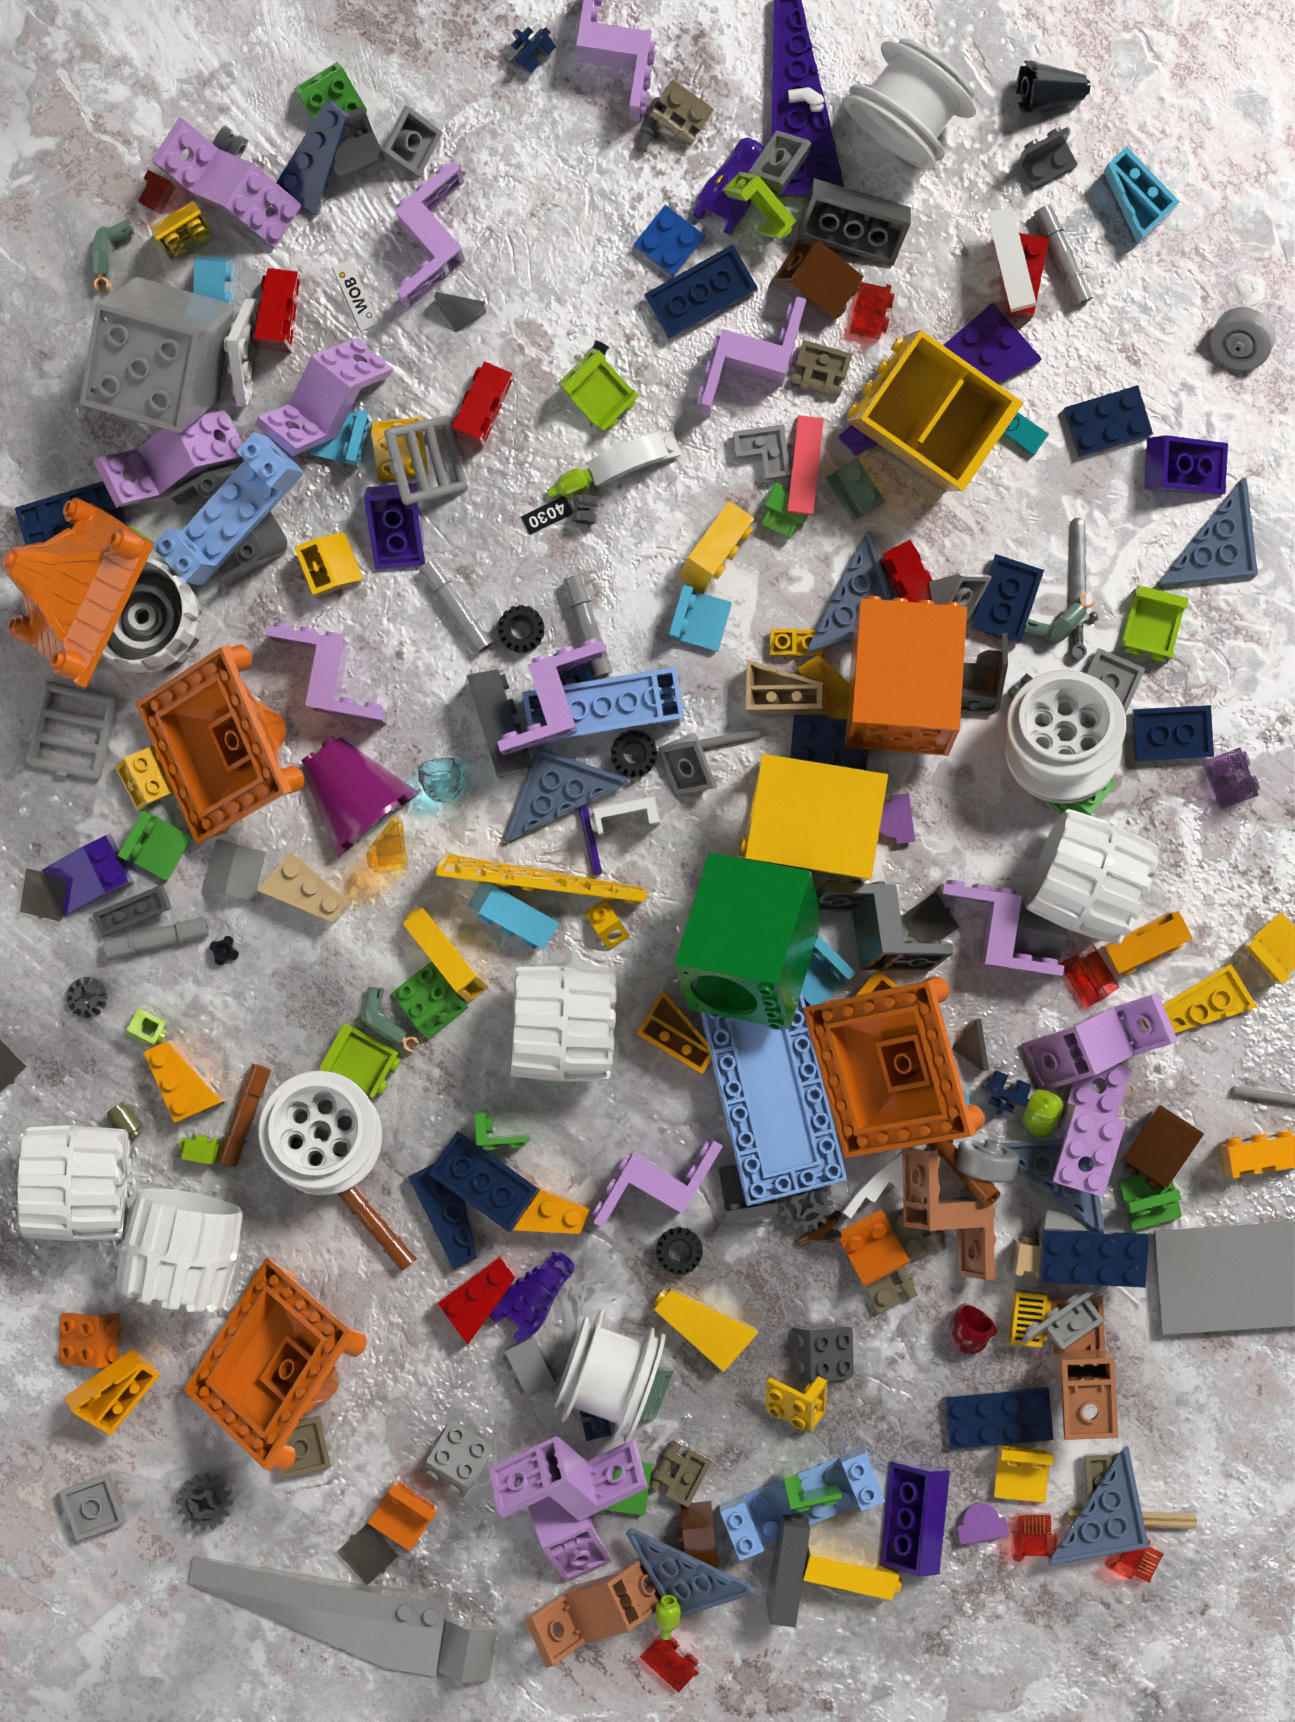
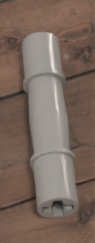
M1052 204L1039 208L1033 214L1043 234V238L1049 239L1048 245L1053 259L1064 278L1062 282L1065 284L1074 306L1082 305L1093 299V295L1084 277V272L1080 271L1073 250L1063 233L1065 229L1062 227Z
M436 558L423 564L419 568L420 573L431 587L433 594L436 593L447 612L461 630L459 632L464 635L475 653L478 654L492 645L493 641L480 624L479 618L476 619L465 600L451 584L452 579L447 576Z
M578 574L564 579L563 583L569 598V606L573 608L582 641L593 638L601 641L598 622L590 604L592 599L589 597L583 575ZM608 654L605 657L589 662L593 678L605 676L613 672Z
M205 916L181 922L176 921L174 925L153 928L137 934L128 933V935L104 940L103 945L107 959L113 960L129 955L135 956L137 952L157 949L178 942L183 944L186 941L209 936V928Z

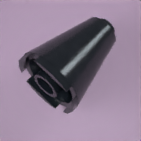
M1025 60L1024 63L1026 65L1020 66L1018 71L1016 94H1021L1022 102L1017 103L1020 111L1023 113L1037 112L1082 101L1090 93V81L1082 73L1032 60Z

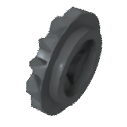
M92 977L77 979L71 983L66 992V1004L73 1014L81 1018H92L99 1015L106 1007L108 1000L105 986L99 980ZM84 990L87 993L97 994L89 1000V1006L86 1002L77 1001V999L83 996Z

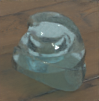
M439 758L421 763L418 766V779L423 791L432 800L440 803L451 802L459 798L465 791L467 784L464 776L467 771V765L465 762L458 761L455 758Z

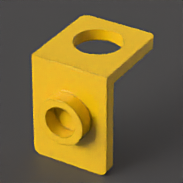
M606 899L585 911L586 917L608 949H612L630 936ZM615 930L620 931V935L613 940L608 939L611 932Z

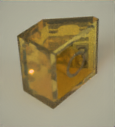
M393 817L370 846L371 852L367 853L368 868L373 869L374 873L382 874L409 870L403 819L399 817Z

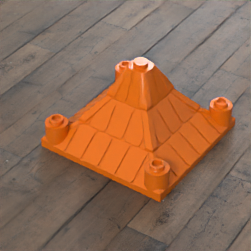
M73 498L71 501H67L63 508L65 520L74 525L72 529L67 528L44 543L38 542L12 548L4 554L1 565L5 574L17 589L21 591L27 615L30 616L27 617L19 614L11 618L8 624L10 637L31 645L39 651L40 654L50 661L53 673L86 688L154 543L102 508L79 498Z
M241 644L232 647L225 645L218 648L135 703L196 844L227 833L231 825L284 795L300 791L304 785V775L298 767L292 765L280 769L278 749L282 746L287 735V726L281 715L266 704L257 701L242 679H240L239 672L249 669L252 663L250 651Z
M932 977L922 982L838 1000L829 999L803 1008L844 1158L971 1137L977 1134L976 1131L983 1127L985 1117L982 1110L976 1105L967 1106L950 1041L947 1037L945 1023L940 1012L939 1003L945 1001L949 996V986L943 978Z
M266 1257L185 1386L184 1391L263 1469L271 1471L274 1468L279 1471H286L293 1465L296 1455L294 1448L286 1444L287 1439L291 1436L305 1412L308 1413L319 1407L335 1394L339 1386V1376L334 1367L336 1360L339 1359L342 1353L351 1357L361 1355L366 1348V1335L359 1330L347 1326L318 1299L312 1296L310 1292L297 1282L295 1272L280 1266L274 1260Z

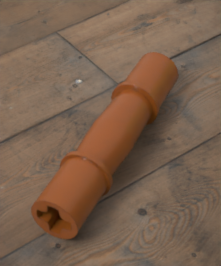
M252 1063L244 1087L241 1089L243 1093L235 1109L229 1131L224 1135L225 1139L217 1158L218 1162L231 1167L237 1166L244 1144L247 1143L245 1138L254 1120L260 1097L264 1096L263 1092L272 1071L271 1069Z
M953 1140L927 1144L932 1150L938 1151V1156L965 1183V1188L970 1190L985 1207L997 1201L1000 1191L991 1182L967 1176L956 1168L957 1147L953 1144Z
M357 1185L344 1192L337 1193L351 1210V1214H356L367 1231L384 1248L383 1252H386L401 1272L418 1259L401 1239L402 1237L396 1235L384 1217L370 1204V1198H367Z

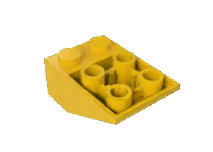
M191 201L150 227L156 240L170 260L174 257L180 258L188 252V248L195 244H203L210 238L209 235L213 233L194 201Z

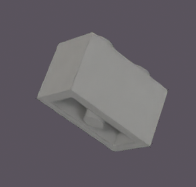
M534 1335L521 1344L515 1343L505 1349L506 1355L503 1356V1360L509 1371L514 1370L517 1379L514 1381L520 1394L525 1393L527 1398L556 1384L557 1380Z

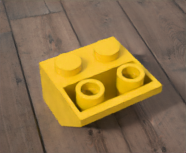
M345 532L318 537L294 547L311 592L316 599L364 580Z

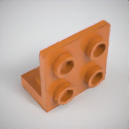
M882 1209L840 1231L842 1237L839 1240L864 1286H868L910 1263Z
M395 1479L369 1519L368 1524L408 1551H411L429 1522L435 1517L439 1507L398 1479Z

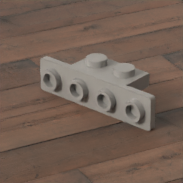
M1089 1285L1087 1287L1089 1291L1082 1296L1079 1293L1073 1295L1066 1301L1068 1304L1061 1310L1058 1307L1053 1309L1045 1316L1047 1320L1039 1325L1038 1322H1035L1026 1328V1334L1022 1341L1026 1345L1046 1331L1060 1351H1064L1103 1324L1105 1320L1089 1300L1107 1289L1108 1286Z

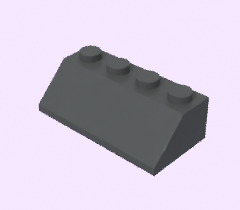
M814 178L805 200L797 237L805 240H819L828 247L894 266L911 224V207Z
M498 669L466 675L496 775L502 778L529 770L527 763L532 761L528 748L503 755L497 741L502 740L501 736L513 731H516L518 734L523 733L521 724H515L512 714H516L517 711L513 698L507 699L505 690L510 688L506 675H500Z

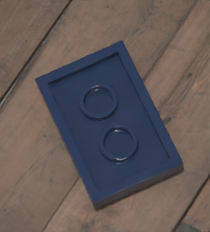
M1138 385L1070 405L1063 409L1078 458L1153 435Z
M995 554L988 573L992 578L978 603L970 628L1001 638L1002 633H1007L1008 641L1020 644L1044 570Z
M1211 705L1132 710L1135 761L1214 757Z
M794 715L790 758L867 771L869 750L845 748L846 719Z

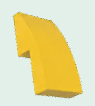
M770 629V655L824 656V649L810 654L806 652L816 630Z

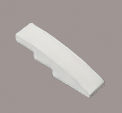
M1012 206L988 212L987 216L1011 312L1037 306Z
M927 1144L908 1148L925 1149ZM902 1152L876 1170L857 1189L841 1210L842 1213L852 1218L865 1198L875 1203L889 1182L896 1187L900 1185L903 1181Z

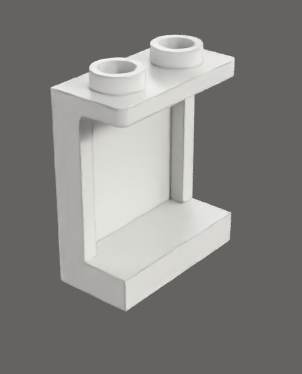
M655 796L593 809L594 815L590 816L593 832L598 831L600 837L605 836L602 821L647 811L650 826L660 824Z

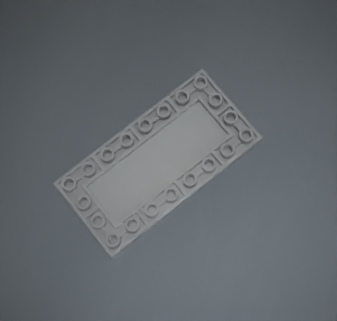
M1295 1221L1154 1230L1162 1335L1295 1326Z

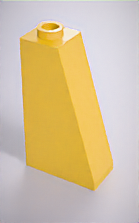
M423 907L415 909L407 915L406 920L402 924L456 993L470 1003L489 988Z
M670 1288L667 1292L663 1289L653 1300L656 1303L654 1310L723 1372L758 1334V1330L754 1326L673 1288Z
M808 1544L803 1580L893 1601L894 1594H899L902 1579L899 1578L898 1570Z

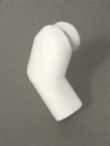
M809 87L788 90L789 103L805 101L810 104L812 112L823 110L824 98L815 90Z

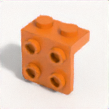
M72 1312L61 1313L59 1362L63 1365L98 1369L105 1368L119 1359L120 1313L98 1315Z

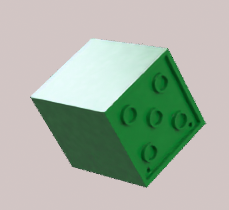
M709 852L674 963L690 1010L764 1024L775 1030H781L782 1028L791 1029L822 922L811 871ZM698 977L696 987L694 988L692 980Z

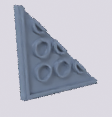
M1247 477L1242 478L1161 578L1158 582V587L1258 575Z
M867 531L864 534L806 650L807 654L852 640L853 627L861 598L879 596L881 600L892 601L893 598L871 531Z
M537 748L504 841L510 843L628 784L630 779Z
M1064 1139L1000 1144L1018 1154V1172L1094 1231H1104L1100 1196L1052 1182ZM1084 1156L1079 1160V1169L1081 1171L1091 1169L1092 1160L1090 1157Z
M1124 1446L1048 1560L1049 1566L1149 1548L1128 1446Z
M634 1528L626 1532L628 1539L661 1598L665 1595H672L677 1599L681 1610L680 1618L752 1595L756 1591L754 1586Z

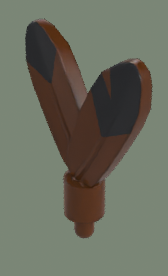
M837 1210L832 1212L831 1215H827L825 1217V1224L820 1222L818 1229H813L810 1234L806 1233L800 1236L799 1240L794 1242V1245L805 1246L812 1242L829 1243L839 1240L842 1237V1233L837 1229L831 1228L839 1221L841 1212Z

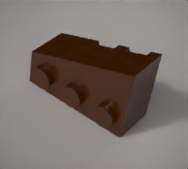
M711 1501L690 1503L689 1507L680 1504L682 1527L677 1528L679 1544L684 1543L685 1550L682 1552L719 1569Z

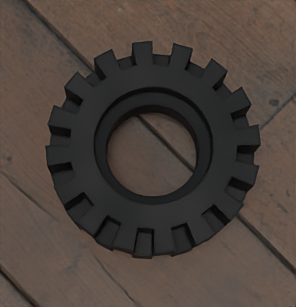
M519 605L517 607L512 606L503 613V616L499 619L498 632L501 641L508 649L517 653H526L531 649L534 650L538 644L540 645L544 637L545 627L542 617L536 610H533L530 606ZM519 619L527 620L531 625V633L523 639L516 638L511 632L513 623Z
M628 730V732L621 733L614 740L611 747V759L613 765L623 775L631 777L643 776L656 763L657 748L655 742L648 734L640 730ZM630 744H638L644 750V757L638 763H629L624 757V750Z
M677 1227L670 1228L661 1235L657 1242L656 1256L659 1264L665 1271L671 1272L674 1275H685L688 1272H692L700 1264L703 1248L695 1232L688 1228ZM676 1241L685 1242L690 1249L688 1257L682 1261L674 1260L669 1254L671 1244Z

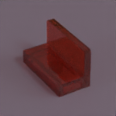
M1094 944L1087 946L1079 953L1060 963V965L1064 966L1065 974L1086 1008L1105 999L1119 988L1117 981Z

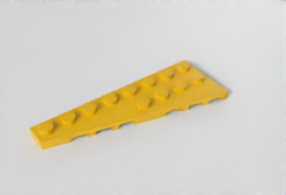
M445 853L438 863L436 871L437 876L468 879L480 883L491 882L503 887H511V885L521 886V889L526 891H536L538 888L570 892L583 896H599L606 900H614L615 898L625 899L626 903L636 905L640 904V901H646L648 891L647 887Z

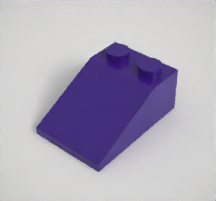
M1169 435L1147 438L1144 489L1163 492L1225 494L1228 443Z
M417 482L408 483L410 493L419 491ZM397 484L367 487L364 494V502L375 570L425 564L421 503L403 504Z
M105 835L42 869L64 916L134 883L123 858L118 856L119 850L112 836Z

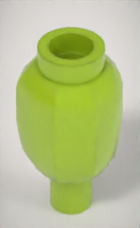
M577 467L561 475L556 485L547 489L551 499L560 494L564 497H573L576 494L587 491L594 480L588 468L583 470Z
M672 1595L663 1596L661 1601L656 1604L655 1621L657 1627L661 1630L660 1637L663 1640L671 1638V1632L678 1627L680 1622V1606L677 1599Z

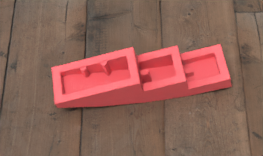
M798 415L787 513L813 516L824 418Z

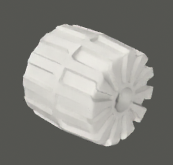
M147 559L101 656L109 664L121 670L137 674L148 672L160 674L167 672V666L172 663L176 665L182 664L190 657L187 652L189 646H195L199 642L202 633L198 625V621H201L203 614L201 605L189 583H185L170 566L155 559ZM148 611L150 615L148 622L140 624L138 621L139 614Z
M1067 809L1057 819L1039 855L1027 891L1026 909L1065 929L1118 945L1123 941L1124 936L1127 937L1130 933L1133 919L1137 920L1142 910L1141 897L1148 896L1152 886L1151 878L1156 873L1158 866V845L1108 821Z
M562 966L518 967L515 973L513 997L511 1076L560 1082L608 1081L612 1072L615 1042L613 1033L616 1024L615 974L612 972Z
M77 1125L27 1128L20 1150L18 1172V1218L23 1237L61 1241L120 1239L123 1237L129 1215L128 1199L130 1198L131 1183H128V1177L131 1172V1158L129 1159L131 1147L127 1130Z
M166 1188L138 1190L133 1197L123 1233L116 1280L117 1290L122 1291L121 1294L127 1298H138L137 1302L149 1305L161 1301V1308L177 1310L179 1306L186 1312L200 1313L203 1311L213 1312L220 1310L226 1303L237 1262L243 1212L235 1204L199 1193Z

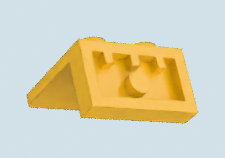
M423 417L372 422L371 435L378 480L396 479L395 473L391 474L389 463L392 462L384 435L385 430L423 421ZM424 431L415 433L425 473L428 476L429 470ZM405 435L396 437L406 478L416 477Z
M154 746L124 757L114 767L137 812L147 809L154 801L174 793Z
M1278 913L1242 946L1276 984H1284L1291 978L1289 974L1295 969V926L1283 913Z
M818 1376L814 1383L808 1384L804 1393H801L769 1377L766 1381V1411L775 1418H781L791 1423L799 1430L803 1429L812 1433L826 1413L827 1380Z
M998 1445L994 1496L996 1498L1044 1503L1047 1494L1049 1465H1053L1054 1454L1046 1449Z

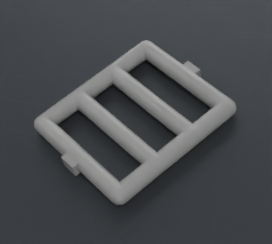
M445 415L385 430L384 435L392 462L389 463L391 474L395 473L403 504L409 505L468 489V482L461 458L464 456L462 446L458 447L450 416ZM439 427L444 429L457 482L448 484L434 430ZM422 431L425 433L438 487L430 489L415 433ZM404 435L419 491L410 493L396 437Z
M46 681L43 685L28 749L27 765L55 771L57 775L65 777L73 775L95 781L99 780L102 775L116 715L118 698L114 695L88 690V687L84 688L79 685L74 687ZM52 692L107 704L104 719L50 708ZM46 718L101 729L99 742L94 744L45 733L43 731ZM43 742L96 754L93 768L88 769L39 758L40 744Z

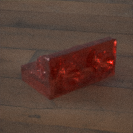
M860 282L861 287L858 291L849 333L879 340L881 332H887L889 318L885 317L886 309H892L895 293L890 292L892 285L889 284L883 287Z
M660 1633L643 1651L640 1658L679 1693L693 1676H697L700 1673L699 1661L691 1653H683L678 1648L680 1644L675 1638L671 1636L669 1640H663L660 1637Z

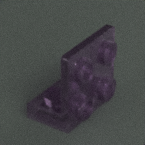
M1240 747L1202 761L1220 810L1259 796L1257 792L1260 790L1258 780L1254 775L1251 776L1248 768L1250 766L1249 757L1245 751L1242 752Z

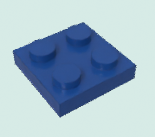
M665 204L634 243V247L674 278L703 242L705 235Z

